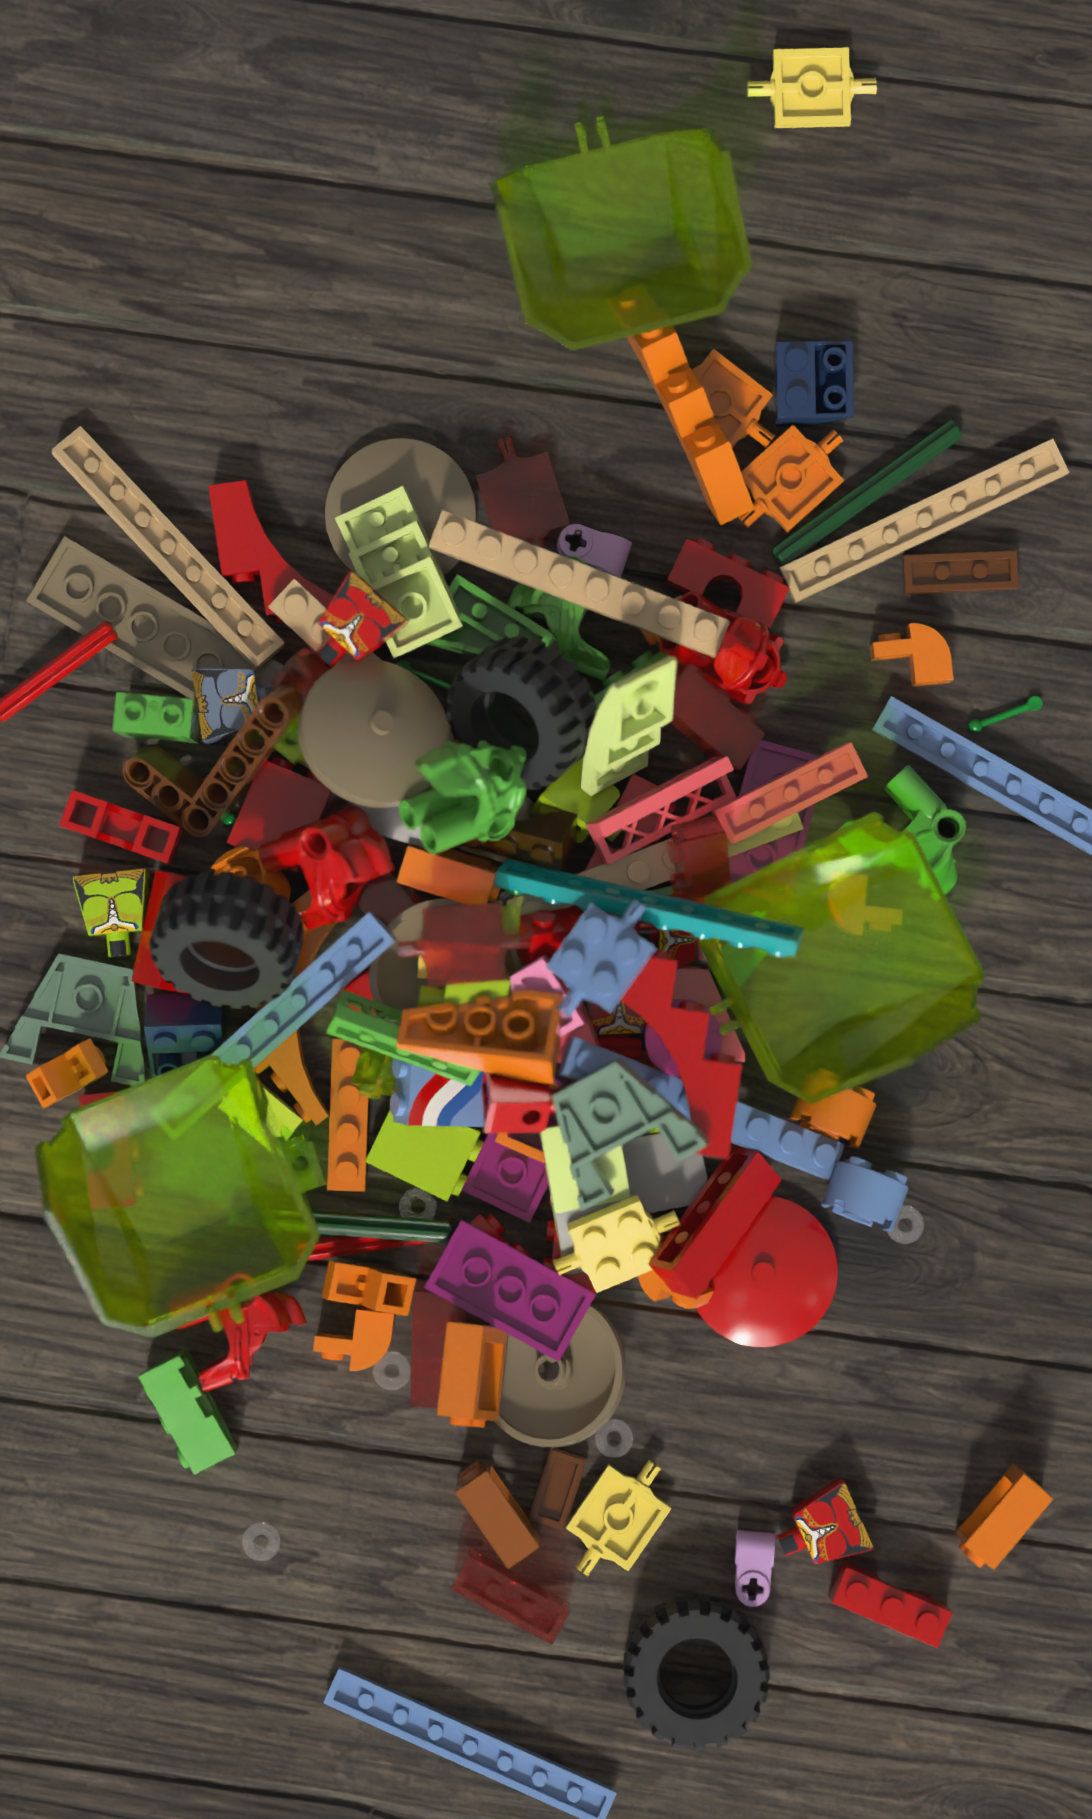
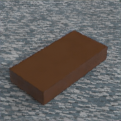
M558 1447L550 1448L528 1520L562 1531L565 1530L587 1462L586 1456Z

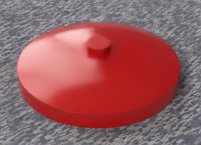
M772 1195L754 1218L749 1229L732 1249L727 1260L723 1262L709 1282L708 1287L714 1290L708 1304L696 1308L698 1313L717 1333L733 1342L746 1346H778L803 1336L824 1316L836 1290L838 1277L837 1258L828 1233L822 1224L805 1208L788 1199Z

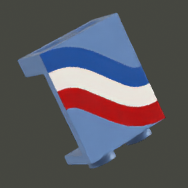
M393 1058L392 1072L394 1077H396L395 1093L392 1094L390 1099V1111L393 1115V1122L408 1126L484 1127L481 1094L484 1071H480L472 1086Z

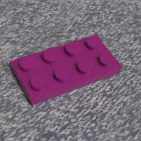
M755 738L739 796L818 757V755ZM815 804L798 812L804 829L721 860L714 885L787 905Z
M556 1067L554 1083L566 1087L575 1082L558 1075L559 1068ZM549 1113L546 1127L559 1124L556 1113ZM540 1132L508 1133V1136L543 1151ZM488 1133L462 1191L530 1223L548 1186L545 1163L495 1142L498 1133Z
M462 1219L424 1287L558 1362L596 1295L593 1291L562 1274L559 1275L555 1270Z

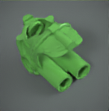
M564 556L566 558L586 565L584 561L577 556ZM518 583L510 595L507 606L514 610L516 608L521 609L525 617L542 618L546 623L548 631L554 634L558 650L564 653L562 657L568 662L572 660L579 668L577 671L604 682L610 669L608 658L600 651L588 645L581 638L578 631L588 609Z
M446 741L442 745L443 748L431 749L425 755L415 760L416 768L427 777L435 788L401 801L399 803V815L403 824L409 830L421 827V840L429 853H439L476 837L480 841L488 839L496 841L506 836L513 828L515 815L521 807L526 793L525 782L520 778L526 758L525 749L519 746H511V749L507 751L503 748L490 746L486 741H480L478 748L474 749L471 746H465L464 743L459 745Z
M908 765L884 789L912 820L906 829L897 836L887 839L875 835L861 823L849 820L835 834L855 856H861L860 862L865 870L872 866L886 865L893 866L897 870H913L918 874L919 881L923 887L930 886L934 891L932 895L939 901L955 886L957 881L956 861L953 858L952 847L965 834V820L958 812L947 810L943 801ZM947 823L950 825L954 833L953 838H943L937 831V824Z

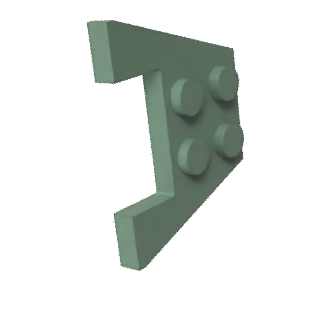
M58 954L35 992L30 1005L15 1026L14 1032L2 1048L0 1058L35 1064L43 1026L118 1042L111 1081L146 1088L147 1079L136 982L131 981L134 969Z
M620 1057L556 1091L552 1096L563 1143L567 1144L571 1160L569 1167L572 1179L576 1180L579 1192L577 1199L582 1211L607 1199L615 1192L596 1161V1158L655 1127L659 1129L678 1161L703 1149L711 1142L709 1137Z

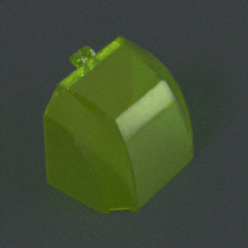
M604 117L596 118L595 126L602 148L588 151L585 127L582 126V122L575 123L574 128L580 153L525 166L488 183L524 321L533 328H537L559 341L570 350L721 314L728 306L729 299L744 275L747 276L753 266L729 150L710 128L666 131L610 145Z
M872 812L706 896L705 905L804 927L802 942L795 956H774L765 949L753 946L740 948L731 945L727 940L714 937L710 939L699 938L698 944L726 999L708 1008L711 1015H717L727 1010V1007L730 1006L737 1018L721 1025L719 1030L722 1036L741 1027L767 1080L810 1104L913 1063L981 1021V1010L976 1008L978 985L984 983V971L915 835L907 830L899 832L882 822L883 816L876 812Z
M209 1055L66 1113L60 1120L63 1127L48 1143L40 1141L34 1148L44 1214L103 1325L154 1338L208 1316L214 1332L223 1329V1322L218 1311L230 1307L229 1311L233 1320L236 1323L244 1321L240 1302L297 1280L320 1237L294 1160L251 1060L242 1059L239 1064L221 1062L219 1056Z

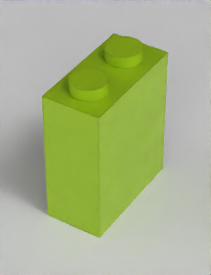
M389 1111L365 1162L448 1201L451 1194L459 1196L468 1177L461 1172L467 1160L476 1161L484 1142L478 1139L481 1131L474 1127L408 1126L393 1122V1115Z

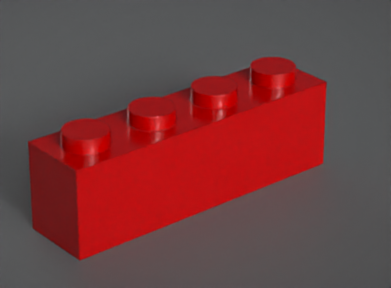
M732 1146L729 1152V1159L724 1158L679 1220L680 1226L673 1228L648 1265L672 1292L698 1299L701 1293L708 1287L709 1282L720 1266L727 1260L730 1252L742 1235L749 1229L752 1221L764 1204L771 1198L772 1193L781 1182V1178L758 1151Z

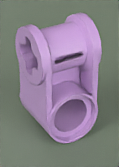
M580 524L568 525L562 530L557 540L559 555L563 557L568 555L577 556L587 566L618 578L622 576L632 546V542L625 538L600 532ZM573 535L580 537L579 544L584 546L578 547L576 552L570 551V543L565 541L571 540Z
M737 1530L735 1589L739 1600L747 1606H759L769 1597L771 1569L774 1564L775 1533ZM750 1578H756L758 1585L763 1586L762 1589L755 1591V1596H749L747 1589L742 1588V1585L749 1584Z

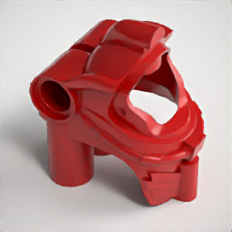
M690 591L681 597L680 602L730 620L723 642L715 658L660 637V650L666 655L674 657L677 662L685 666L692 679L745 704H751L756 694L765 691L770 686L777 689L784 686L787 675L785 671L780 669L779 650L783 645L781 637L768 632V627L763 622L741 616L727 609H721L698 592Z
M354 805L347 806L326 819L283 832L280 838L263 843L259 848L260 862L264 869L270 873L297 864L301 866L311 890L312 904L298 914L301 920H303L305 927L309 930L334 922L346 921L353 917L352 909L363 885L379 875L394 870L389 849L383 837L370 825L365 811Z
M242 1269L229 1280L214 1282L173 1297V1300L168 1302L173 1321L178 1330L218 1316L226 1331L230 1346L229 1353L212 1362L198 1376V1381L204 1393L233 1383L234 1378H237V1380L249 1379L255 1351L264 1343L268 1332L281 1333L289 1331L290 1324L296 1323L297 1326H300L307 1322L302 1307L296 1298L288 1294L278 1293V1291H268L264 1286L262 1276L252 1269ZM237 1281H245L250 1284L253 1291L251 1297H244L238 1293L236 1289Z

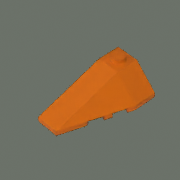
M519 990L512 992V996L489 999V996L476 998V1002L453 1006L448 1002L403 1010L396 1046L399 1049L514 1080L554 1084L562 1026V1012L556 1009V1007L559 1006L564 996L559 993Z

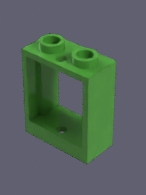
M116 692L114 732L128 738L199 744L201 728L197 702L194 699Z

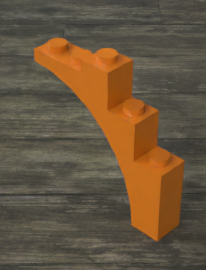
M643 288L626 293L620 299L610 303L609 307L612 315L649 377L686 453L706 503L719 524L723 525L755 509L731 444L717 424L704 388L690 369L678 335L664 313H659Z
M308 890L290 904L296 908L298 913L307 909L312 904L311 890ZM301 920L304 926V940L292 981L312 964L320 945L337 922L309 930L305 927L303 920ZM265 1001L264 1004L255 1008L259 1012L268 1003ZM299 1028L258 1064L254 1070L257 1074H260L271 1066L275 1072L270 1077L283 1093L289 1090L298 1101L293 1105L297 1113L306 1123L312 1120L318 1125L330 1115V1112L316 1092L307 1070Z

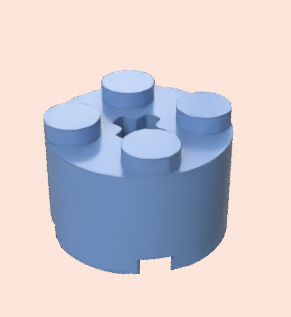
M850 1156V1159L844 1158L842 1162L838 1161L821 1205L824 1208L833 1206L832 1212L870 1227H872L874 1221L883 1225L881 1230L893 1232L909 1189L905 1185L907 1177L890 1170H886L885 1173H877L870 1170L872 1166L870 1162Z

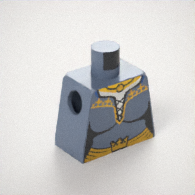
M191 669L202 741L209 744L236 735L257 704L281 684L274 683L259 686L257 673L251 669Z

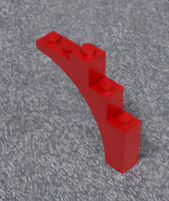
M243 480L208 486L222 577L225 580L231 579L233 585L254 582V576L260 575L266 615L269 619L276 618L277 624H283L284 622L268 606L293 579L327 609L334 595L306 580L281 557L268 539L260 523L247 481ZM309 646L311 656L313 658L320 657L316 653V651H314ZM320 657V663H326V662Z
M656 950L621 1001L639 1013L660 1036L676 1062L687 1093L690 1119L711 1140L708 1146L693 1154L729 1159L742 1064L734 1063L735 1056L721 1053H712L711 1060L704 1059L710 1012L702 1011L703 1004L680 1001L679 1008L672 1007L678 961L670 960L671 952Z

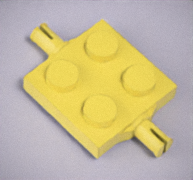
M849 48L773 49V72L770 81H747L748 97L770 96L774 107V128L844 127L851 124L850 104L854 94H876L877 82L876 78L854 79L849 66Z
M637 1194L567 1223L569 1234L574 1242V1252L553 1260L559 1275L581 1267L589 1275L596 1293L651 1271L652 1268L648 1263L660 1248L659 1233L680 1226L679 1220L674 1210L653 1219L644 1210Z
M648 1460L637 1478L623 1474L608 1463L566 1525V1529L582 1539L588 1548L575 1566L579 1571L583 1569V1573L589 1576V1573L601 1557L614 1561L629 1572L671 1510V1506L655 1496L649 1487L659 1471H661L657 1464L654 1466V1462Z

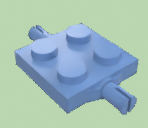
M632 900V903L622 917L618 918L608 915L592 903L546 966L549 971L561 978L570 989L556 1009L570 1018V1015L580 1001L584 999L596 1002L612 1013L656 951V948L641 938L633 928L643 912L646 911L643 905Z

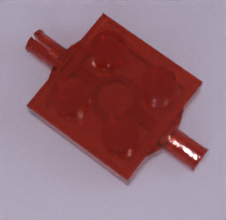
M512 437L505 438L509 453H507L503 439L498 440L497 444L504 463H501L493 470L475 475L492 529L547 550L544 538L555 530L571 525L549 454L544 452L529 458H518Z
M500 903L422 908L423 929L420 940L397 941V948L412 947V950L397 951L398 958L421 956L426 967L428 987L506 981L504 960L507 949L530 948V941L515 942L517 939H530L529 931L506 934L501 920Z

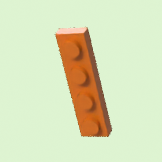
M334 1038L332 1039L327 1190L365 1192L371 1049L344 1039Z

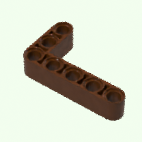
M285 684L276 687L263 698L252 711L204 782L164 749L152 744L141 748L124 763L122 768L123 777L133 789L188 833L196 837L206 836L228 816L298 717L303 704V698L296 688ZM276 703L280 704V706L283 708L284 712H282L281 710H279V708L277 707ZM257 730L260 731V732L263 734V736H264L265 739H263L262 737H260V735L258 734ZM239 758L244 761L245 765L239 761Z

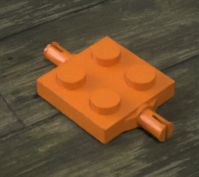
M713 349L704 362L693 368L692 372L704 388L717 424L729 440L732 448L748 434L766 448L776 435L759 424L758 420L761 411L771 400L773 394Z
M794 425L786 430L741 472L746 487L751 493L755 508L739 516L738 518L741 522L754 512L744 521V525L749 528L753 522L765 513L773 517L787 533L843 483L844 479L831 466L827 456L843 442L841 436L839 435L828 445L837 435V432L832 429L829 434L816 444L806 439Z

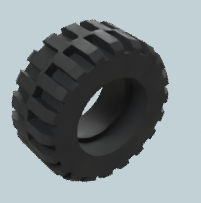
M513 636L511 639L503 638L489 645L456 673L452 680V686L448 691L447 703L450 704L447 707L448 721L453 723L451 732L454 739H458L465 746L477 749L480 741H486L490 746L503 748L507 751L511 749V746H519L525 749L526 758L520 778L525 782L526 789H540L542 786H549L558 780L585 755L589 733L596 717L593 712L597 710L594 696L589 695L590 685L585 677H580L577 672L579 668L572 660L568 662L562 657L563 652L555 647L549 649L546 647V642L537 639L528 641L527 637ZM506 694L517 699L526 707L537 725L538 732L528 728L516 717L508 703Z
M212 871L201 872L198 877L194 874L189 875L173 884L167 890V893L163 896L151 934L149 949L155 967L159 968L160 975L166 981L171 980L173 987L181 993L186 991L191 994V998L200 1002L202 999L210 1001L211 1005L222 1007L224 1004L231 1005L232 1008L242 1009L245 1005H250L253 1008L261 1006L265 1001L269 1003L275 1000L290 987L304 940V926L296 908L290 906L289 900L282 893L276 894L272 886L266 883L259 884L254 881V878L246 875L238 877L233 876V872L222 871L220 874H213Z
M686 1595L675 1597L676 1602L668 1605L663 1602L655 1607L653 1614L650 1616L645 1614L638 1622L639 1627L636 1632H632L628 1639V1647L623 1659V1677L627 1700L630 1708L634 1709L636 1718L643 1727L648 1726L651 1729L652 1735L660 1741L666 1738L671 1741L673 1747L683 1749L684 1745H694V1751L706 1750L705 1745L716 1743L718 1748L728 1744L727 1738L735 1734L737 1738L747 1731L746 1725L750 1721L755 1722L761 1714L760 1706L762 1702L767 1700L769 1692L767 1685L768 1680H770V1668L766 1651L756 1628L752 1627L748 1618L740 1610L737 1612L733 1610L729 1603L720 1599L718 1602L709 1600V1596L697 1595V1599H687ZM702 1638L711 1640L720 1645L730 1659L732 1666L730 1684L720 1697L710 1703L703 1705L680 1703L667 1694L661 1683L660 1667L664 1655L674 1645L687 1639Z

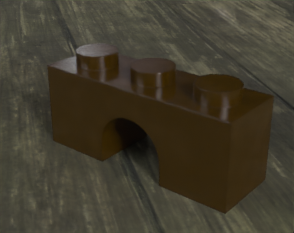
M541 805L537 814L532 818L515 820L510 832L499 840L490 841L488 839L480 841L476 837L459 845L562 871L577 842L578 814Z

